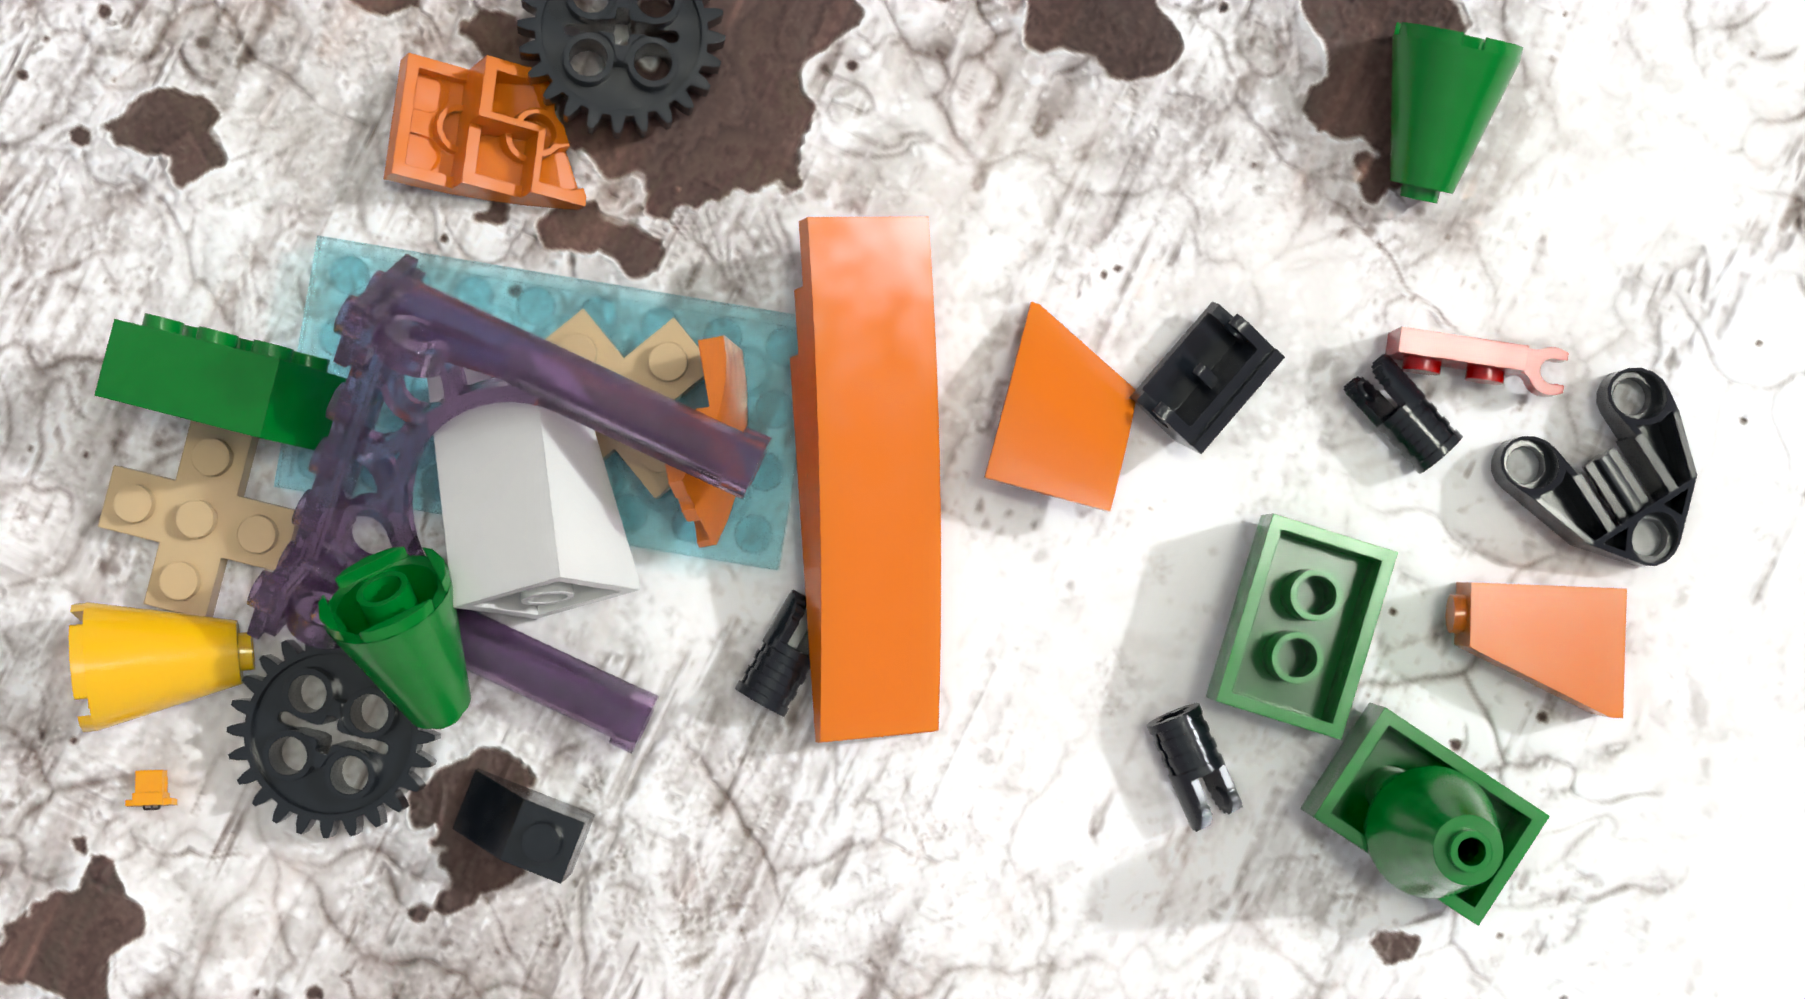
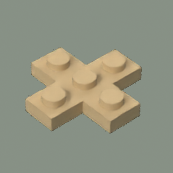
M581 309L543 340L544 346L572 354L603 460L605 461L617 451L655 499H659L671 487L667 478L657 416L671 414L667 409L704 380L699 347L673 317L624 357L585 309Z
M191 421L176 480L123 466H113L98 527L159 542L143 604L182 614L213 617L228 560L280 573L290 572L305 512L244 497L259 438Z

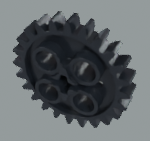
M521 0L522 8L535 17L517 20L518 34L535 40L519 47L520 59L539 61L528 72V81L530 85L541 84L547 81L550 83L543 95V103L549 106L564 99L567 103L564 109L563 121L566 123L574 120L582 112L588 115L587 130L589 134L593 135L601 121L604 120L610 121L614 139H620L624 123L633 122L637 133L643 138L647 134L648 119L655 117L666 130L671 128L672 115L670 109L673 106L687 116L692 114L694 105L688 95L689 91L704 97L708 95L711 85L700 73L718 74L721 61L706 51H716L724 47L725 35L708 30L722 22L723 10L704 8V5L710 0H668L672 10L663 17L654 18L647 16L640 10L637 4L639 0H608L607 6L595 13L582 11L573 0ZM616 24L628 25V34L630 35L628 45L621 46L615 44L613 33ZM568 26H576L578 29L586 32L570 36L564 32V29ZM673 33L677 35L678 41L668 43L656 36ZM591 51L603 58L606 67L597 75L584 76L573 69L570 61L580 52ZM644 56H656L665 61L669 68V73L660 80L651 81L640 76L634 65Z
M319 631L306 632L305 651L294 639L281 642L285 661L272 654L262 655L259 660L267 676L262 677L254 674L244 676L242 679L243 683L254 695L252 698L232 700L231 703L232 707L246 715L245 722L228 726L226 731L234 736L244 737L245 746L235 749L228 754L231 760H248L250 768L237 779L238 784L258 781L262 788L255 795L252 804L256 807L271 800L277 802L278 804L272 819L276 824L286 820L293 813L297 814L296 833L298 834L310 831L316 820H319L323 838H330L336 835L342 820L348 834L355 836L363 832V814L376 828L387 823V813L384 804L397 812H401L409 807L408 801L401 789L405 788L418 792L426 786L425 782L414 770L416 767L428 768L436 765L437 760L430 754L422 751L423 744L441 739V733L414 726L331 637L327 646ZM310 675L319 678L324 683L327 691L326 700L318 710L307 706L301 694L302 685ZM370 694L382 698L388 708V719L380 729L369 726L362 716V704ZM284 711L289 712L297 718L315 725H323L338 720L337 730L341 733L384 742L388 745V752L382 754L369 746L352 740L331 746L332 735L329 733L286 724L281 720V715ZM289 737L300 740L307 752L306 763L300 771L288 767L283 760L282 747ZM349 756L361 759L367 766L369 773L368 781L362 790L354 789L344 780L342 774L343 764Z

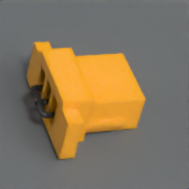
M167 770L135 771V793H132V800H125V806L143 807V810H159L161 806L177 805V799L170 798V793H168Z

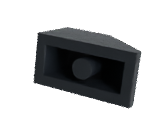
M477 768L452 829L499 860L561 884L573 873L595 814Z

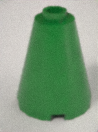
M1396 22L1394 34L1392 35L1390 181L1402 183L1399 196L1437 204L1440 192L1454 193L1521 61L1524 47L1488 37L1484 40L1450 29L1408 22Z
M404 546L389 548L366 556L343 570L334 579L339 589L329 602H327L324 594L322 595L318 603L319 620L327 634L414 726L421 729H443L456 723L468 708L471 701V692L457 609L453 608L452 580L450 582L447 564L437 552L425 547L422 548L426 556H409Z
M1436 765L1408 768L1397 774L1398 776L1386 784L1383 789L1380 788L1371 799L1364 822L1366 849L1380 873L1399 890L1421 898H1445L1487 881L1500 867L1504 849L1495 810L1483 789L1463 773Z

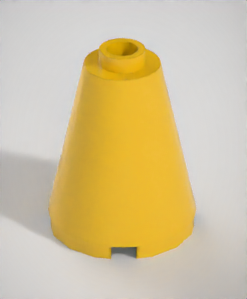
M92 602L71 605L70 612L80 621H83V624L69 625L68 635L74 700L88 699V709H90L91 714L77 716L79 726L83 732L100 731L243 684V671L255 670L252 632L240 633L237 620Z

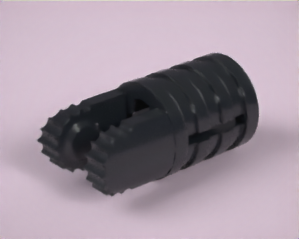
M1385 353L1372 363L1371 368L1373 369L1372 373L1375 375L1374 378L1379 381V384L1384 387V390L1398 404L1395 408L1379 390L1374 388V385L1370 384L1369 380H1365L1363 377L1357 376L1344 386L1343 390L1382 434L1385 433L1390 443L1401 451V455L1413 464L1416 472L1421 474L1450 452L1463 436L1457 429L1454 430L1450 426V422L1445 416L1439 414L1438 409L1432 402L1429 403L1425 398L1426 395Z
M794 589L787 596L762 640L764 643L756 651L754 660L751 665H748L742 681L739 680L735 687L743 695L783 717L788 712V705L791 700H794L797 695L796 691L800 684L804 683L806 674L810 669L808 629L796 649L788 645L790 638L806 611V596Z
M1199 703L1175 709L1146 725L1150 735H1153L1155 739L1154 744L1157 750L1162 755L1161 760L1164 767L1168 769V777L1188 823L1195 832L1211 825V821H1213V813L1210 811L1211 807L1207 804L1208 800L1198 778L1203 777L1206 787L1212 795L1211 798L1224 814L1228 813L1229 815L1243 807L1222 754L1218 753L1216 741L1209 732V725L1202 716L1203 710Z

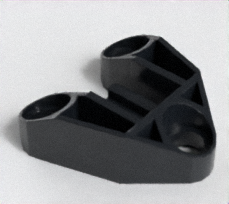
M1644 368L1619 370L1609 374L1600 383L1596 393V404L1600 414L1617 438V441H1615L1617 446L1649 493L1648 496L1645 494L1615 447L1590 459L1587 464L1582 466V469L1614 518L1611 519L1583 475L1576 473L1558 450L1546 440L1535 436H1521L1503 442L1495 450L1491 459V472L1495 482L1569 545L1634 566L1660 565L1667 562L1677 551L1687 519L1697 472L1680 411L1664 380L1653 371ZM1624 379L1637 382L1645 394L1644 405L1635 415L1622 413L1616 407L1613 400V392L1616 386ZM1519 447L1532 450L1539 461L1537 476L1526 484L1515 481L1507 470V460L1510 453ZM1643 519L1653 522L1661 534V543L1658 549L1649 556L1638 554L1632 545L1633 531L1638 522Z

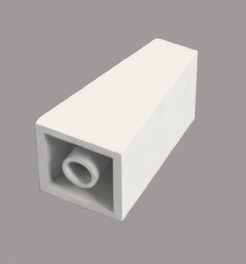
M521 338L507 342L504 345L503 352L488 357L470 356L460 358L453 362V369L428 377L427 383L450 582L452 580L453 608L538 619L640 590L639 577L572 354L544 346V342L541 339Z

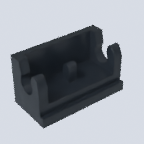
M1211 302L1129 398L1174 441L1202 454L1285 356L1278 349L1274 348L1242 316L1236 314L1233 317L1220 304Z

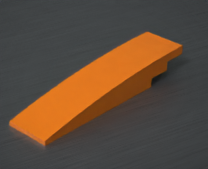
M929 216L806 217L799 221L803 286L794 290L798 355L790 357L815 742L822 743L939 731L941 497L937 357Z

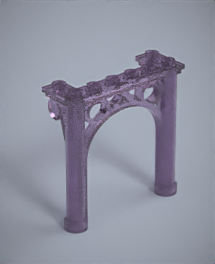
M405 254L386 272L382 270L376 271L365 291L359 297L353 294L348 296L338 312L333 331L341 335L333 362L342 367L351 366L346 383L343 382L338 386L326 410V418L333 421L329 436H325L320 441L309 463L308 471L316 476L312 489H308L303 494L293 513L292 524L299 527L296 538L290 541L284 549L276 569L273 572L263 570L249 593L247 605L253 607L254 612L247 635L258 640L264 633L275 637L287 624L290 633L306 645L320 649L340 648L327 634L319 620L318 603L323 594L327 602H329L339 587L334 579L343 570L366 556L372 555L361 549L354 540L352 529L353 524L356 522V517L367 516L381 523L387 532L392 548L404 546L409 556H425L417 536L413 515V488L418 464L435 432L452 418L467 410L499 402H517L540 406L561 414L742 500L746 497L761 467L772 438L748 426L742 432L424 283L427 273L416 268L419 259ZM464 368L496 378L485 379L468 385ZM404 375L416 378H433L440 375L445 398L431 403L418 400L406 388ZM383 402L386 403L394 415L406 422L396 432L382 433L374 430ZM397 453H399V456H398V458H397V460H396V458H395L394 456H395ZM362 465H364L374 477L377 493H364L351 499ZM456 608L467 671L610 737L609 744L633 754L655 710L659 695L633 685L489 618L478 611Z

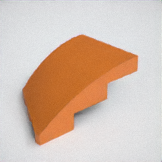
M407 53L400 60L384 180L481 200L558 209L580 210L586 206L587 198L584 188L577 187L566 153L570 144L564 125L555 114V104L546 106L543 103V95L550 83L547 81L541 84L530 85L528 72L532 69L531 67L486 55L470 69L413 53Z
M1031 302L984 478L1110 512L1135 409V402L1129 397L1136 389L1044 307Z
M724 335L698 340L709 407L657 416L668 483L675 498L680 503L686 521H694L699 548L717 545L738 491L746 449L748 392L744 354L740 347Z

